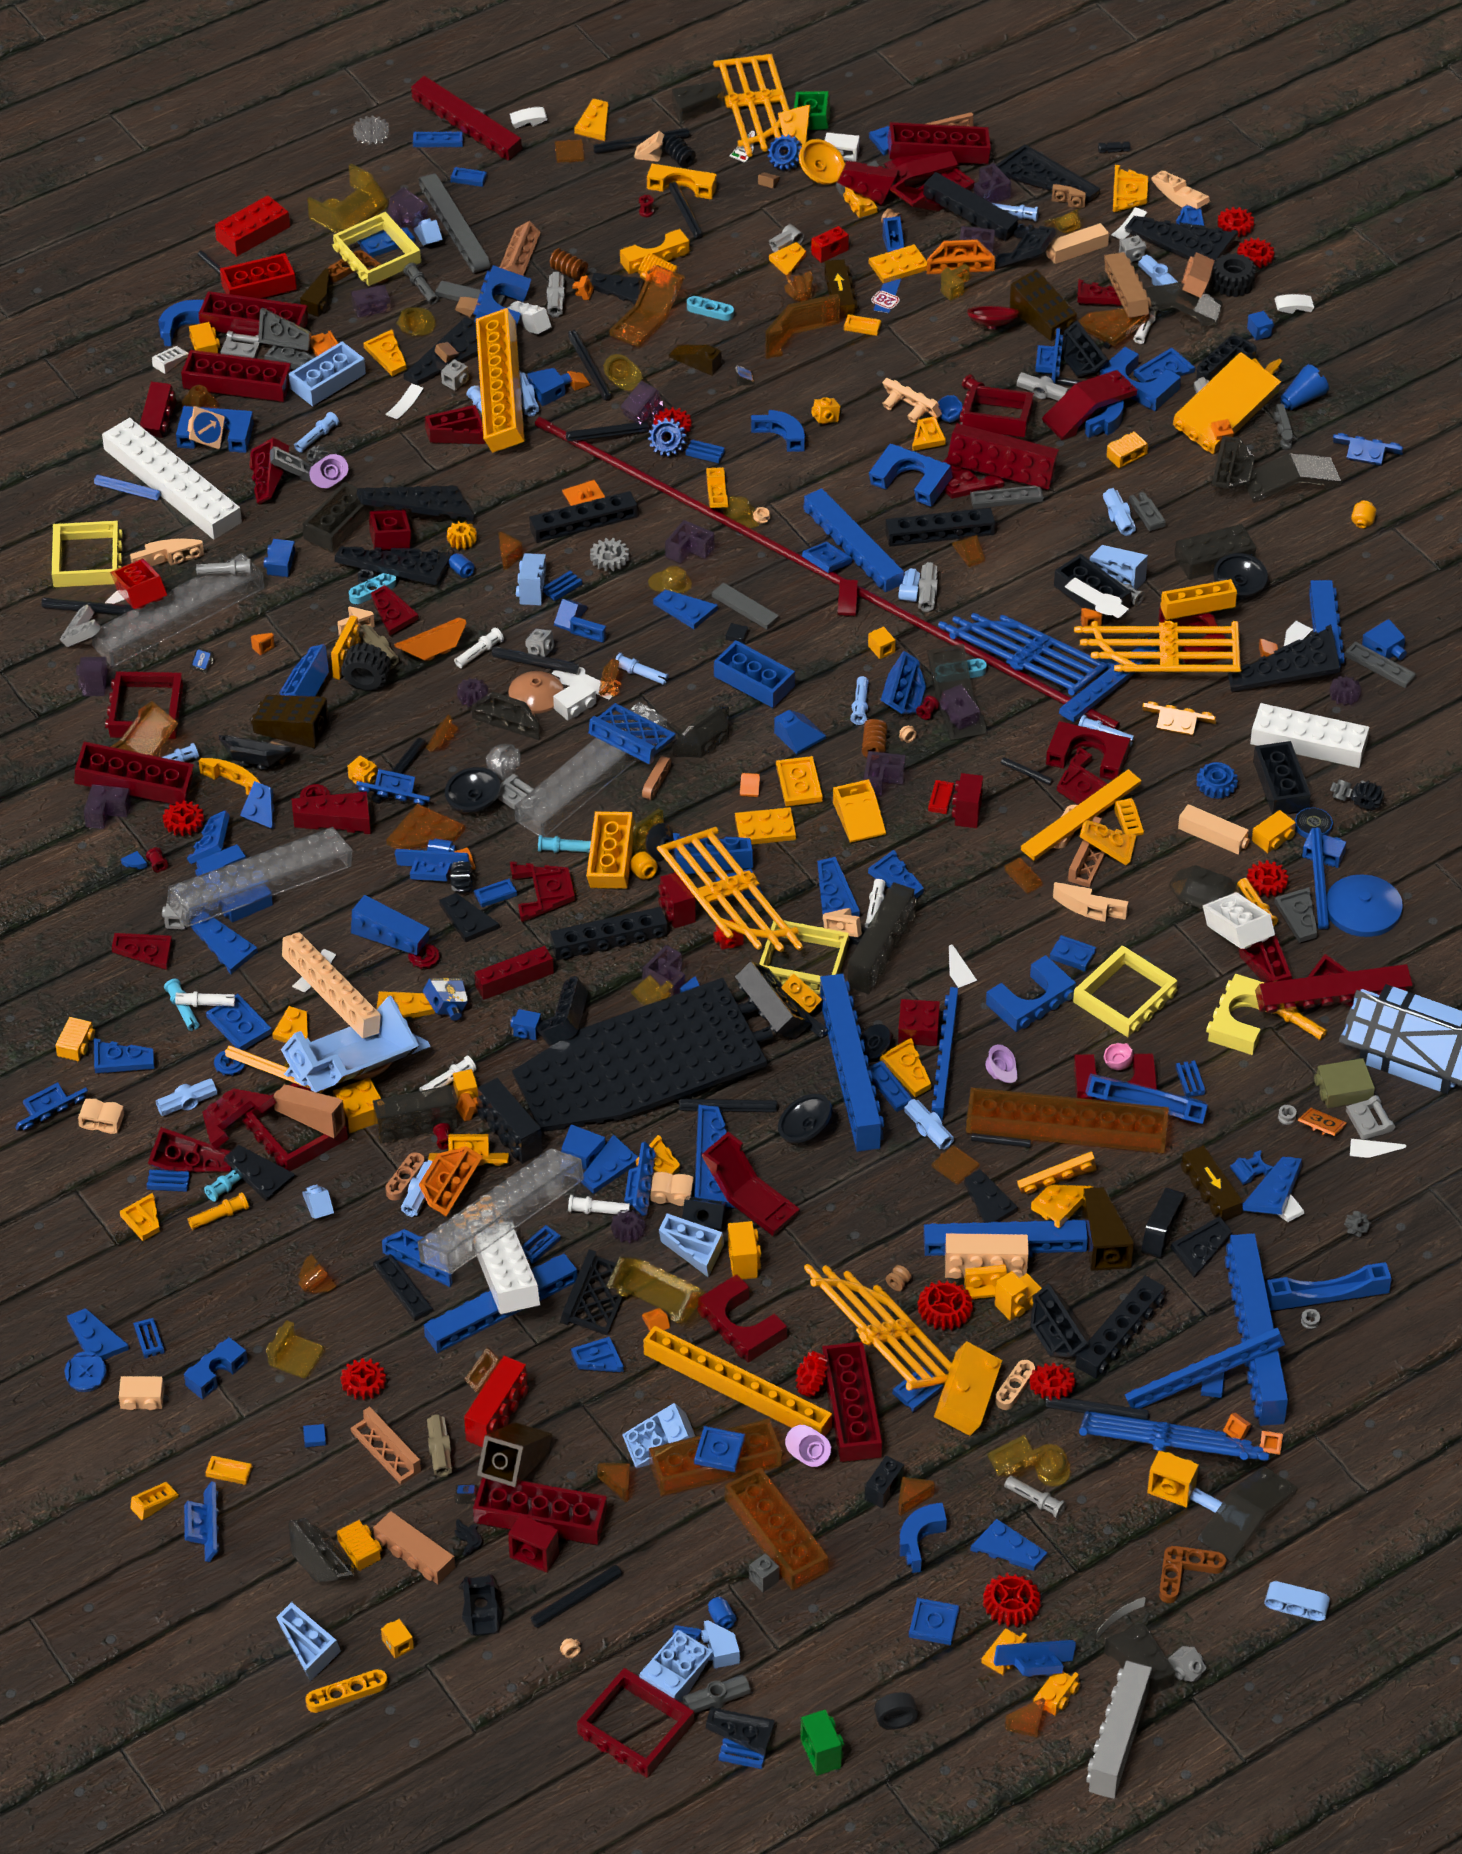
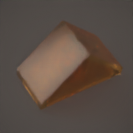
M499 532V547L503 570H507L523 555L522 542L503 532Z
M977 535L952 542V546L968 567L985 562Z
M486 1348L464 1380L476 1393H479L501 1360L490 1348Z
M599 1463L597 1465L598 1478L625 1503L629 1501L630 1464Z
M902 1477L898 1514L902 1516L934 1496L935 1483L932 1480Z
M1041 1698L1006 1715V1730L1037 1738L1045 1712V1699Z

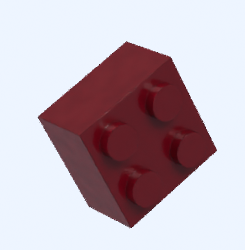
M405 510L370 511L369 531L374 548L379 547L381 550L410 548L411 530Z
M961 773L960 780H956L955 791L957 793L953 795L952 805H956V807H953L952 818H955V826L977 828L982 804L983 776Z
M676 872L661 876L660 885H658L660 893L658 902L661 908L665 910L666 920L671 922L674 929L695 923V896Z
M901 999L898 1044L912 1038L914 1045L937 1046L940 1001Z
M519 1515L508 1533L509 1556L514 1560L548 1573L559 1555L558 1530L551 1525L537 1522L531 1517Z

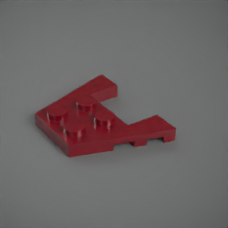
M949 464L951 465L953 477L943 491L951 499L970 495V492L986 491L992 487L1003 488L1004 481L994 475H989L979 480L967 468Z
M1081 747L1077 748L1074 758L1071 759L1068 769L1065 770L1057 785L1059 793L1078 805L1107 785L1106 782L1083 768L1092 760V754Z
M510 862L512 879L532 877L537 898L536 902L518 904L521 922L575 901L569 867L550 865L536 867L531 863L517 865V862Z
M233 1088L225 1092L215 1103H211L202 1114L212 1147L216 1149L229 1139L223 1129L249 1109L255 1107L263 1113L274 1105L276 1101L273 1096Z

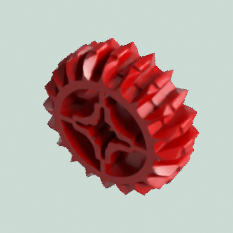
M948 1279L945 1283H942L940 1280L937 1284L931 1282L930 1287L925 1286L924 1291L919 1295V1315H921L922 1321H927L928 1326L934 1325L935 1330L941 1327L943 1331L945 1328H949L952 1331L954 1326L960 1328L961 1324H966L967 1319L971 1317L973 1310L972 1298L968 1290H964L963 1284L957 1286L956 1281L952 1284L949 1283Z
M1007 1572L1005 1577L999 1574L997 1580L992 1578L990 1584H987L983 1593V1606L986 1608L987 1615H991L992 1621L998 1619L999 1625L1004 1622L1007 1628L1010 1624H1014L1017 1628L1019 1623L1025 1626L1027 1620L1032 1622L1034 1616H1037L1041 1606V1595L1038 1592L1037 1585H1033L1032 1579L1026 1580L1025 1575L1018 1577L1017 1573L1010 1576ZM997 1596L1000 1597V1600H1001V1603H1000V1604H998L997 1601L995 1600V1598H996ZM1024 1596H1025V1597L1028 1599V1601H1029L1027 1604H1025V1603L1023 1602V1601H1024V1600H1023V1597H1024Z

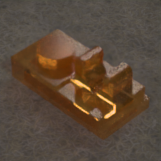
M614 658L603 668L599 695L608 693L615 697L620 692L618 688L621 686V683L615 680L619 674V661Z
M447 715L440 722L427 744L426 749L430 752L436 747L440 748L445 741L444 738L451 740L454 736L452 733L458 730V727L451 723L453 719H451L450 715Z
M1021 858L1005 865V871L1027 894L1043 886L1042 880Z

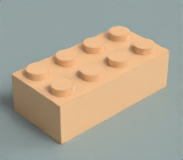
M946 1234L945 1278H964L966 1268L1006 1265L1007 1274L1013 1271L1019 1278L1027 1273L1028 1235Z

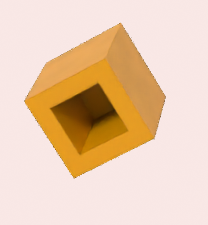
M885 627L868 633V647L879 659L895 653L896 640Z
M472 1069L453 1073V1086L457 1099L459 1100L461 1093H469L471 1098H477V1084Z
M400 1619L389 1622L381 1628L382 1641L395 1659L414 1649L413 1637Z

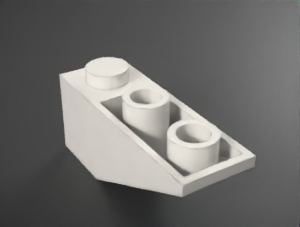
M520 301L513 302L508 307V309L521 313L518 322L529 332L539 334L551 327L546 309Z

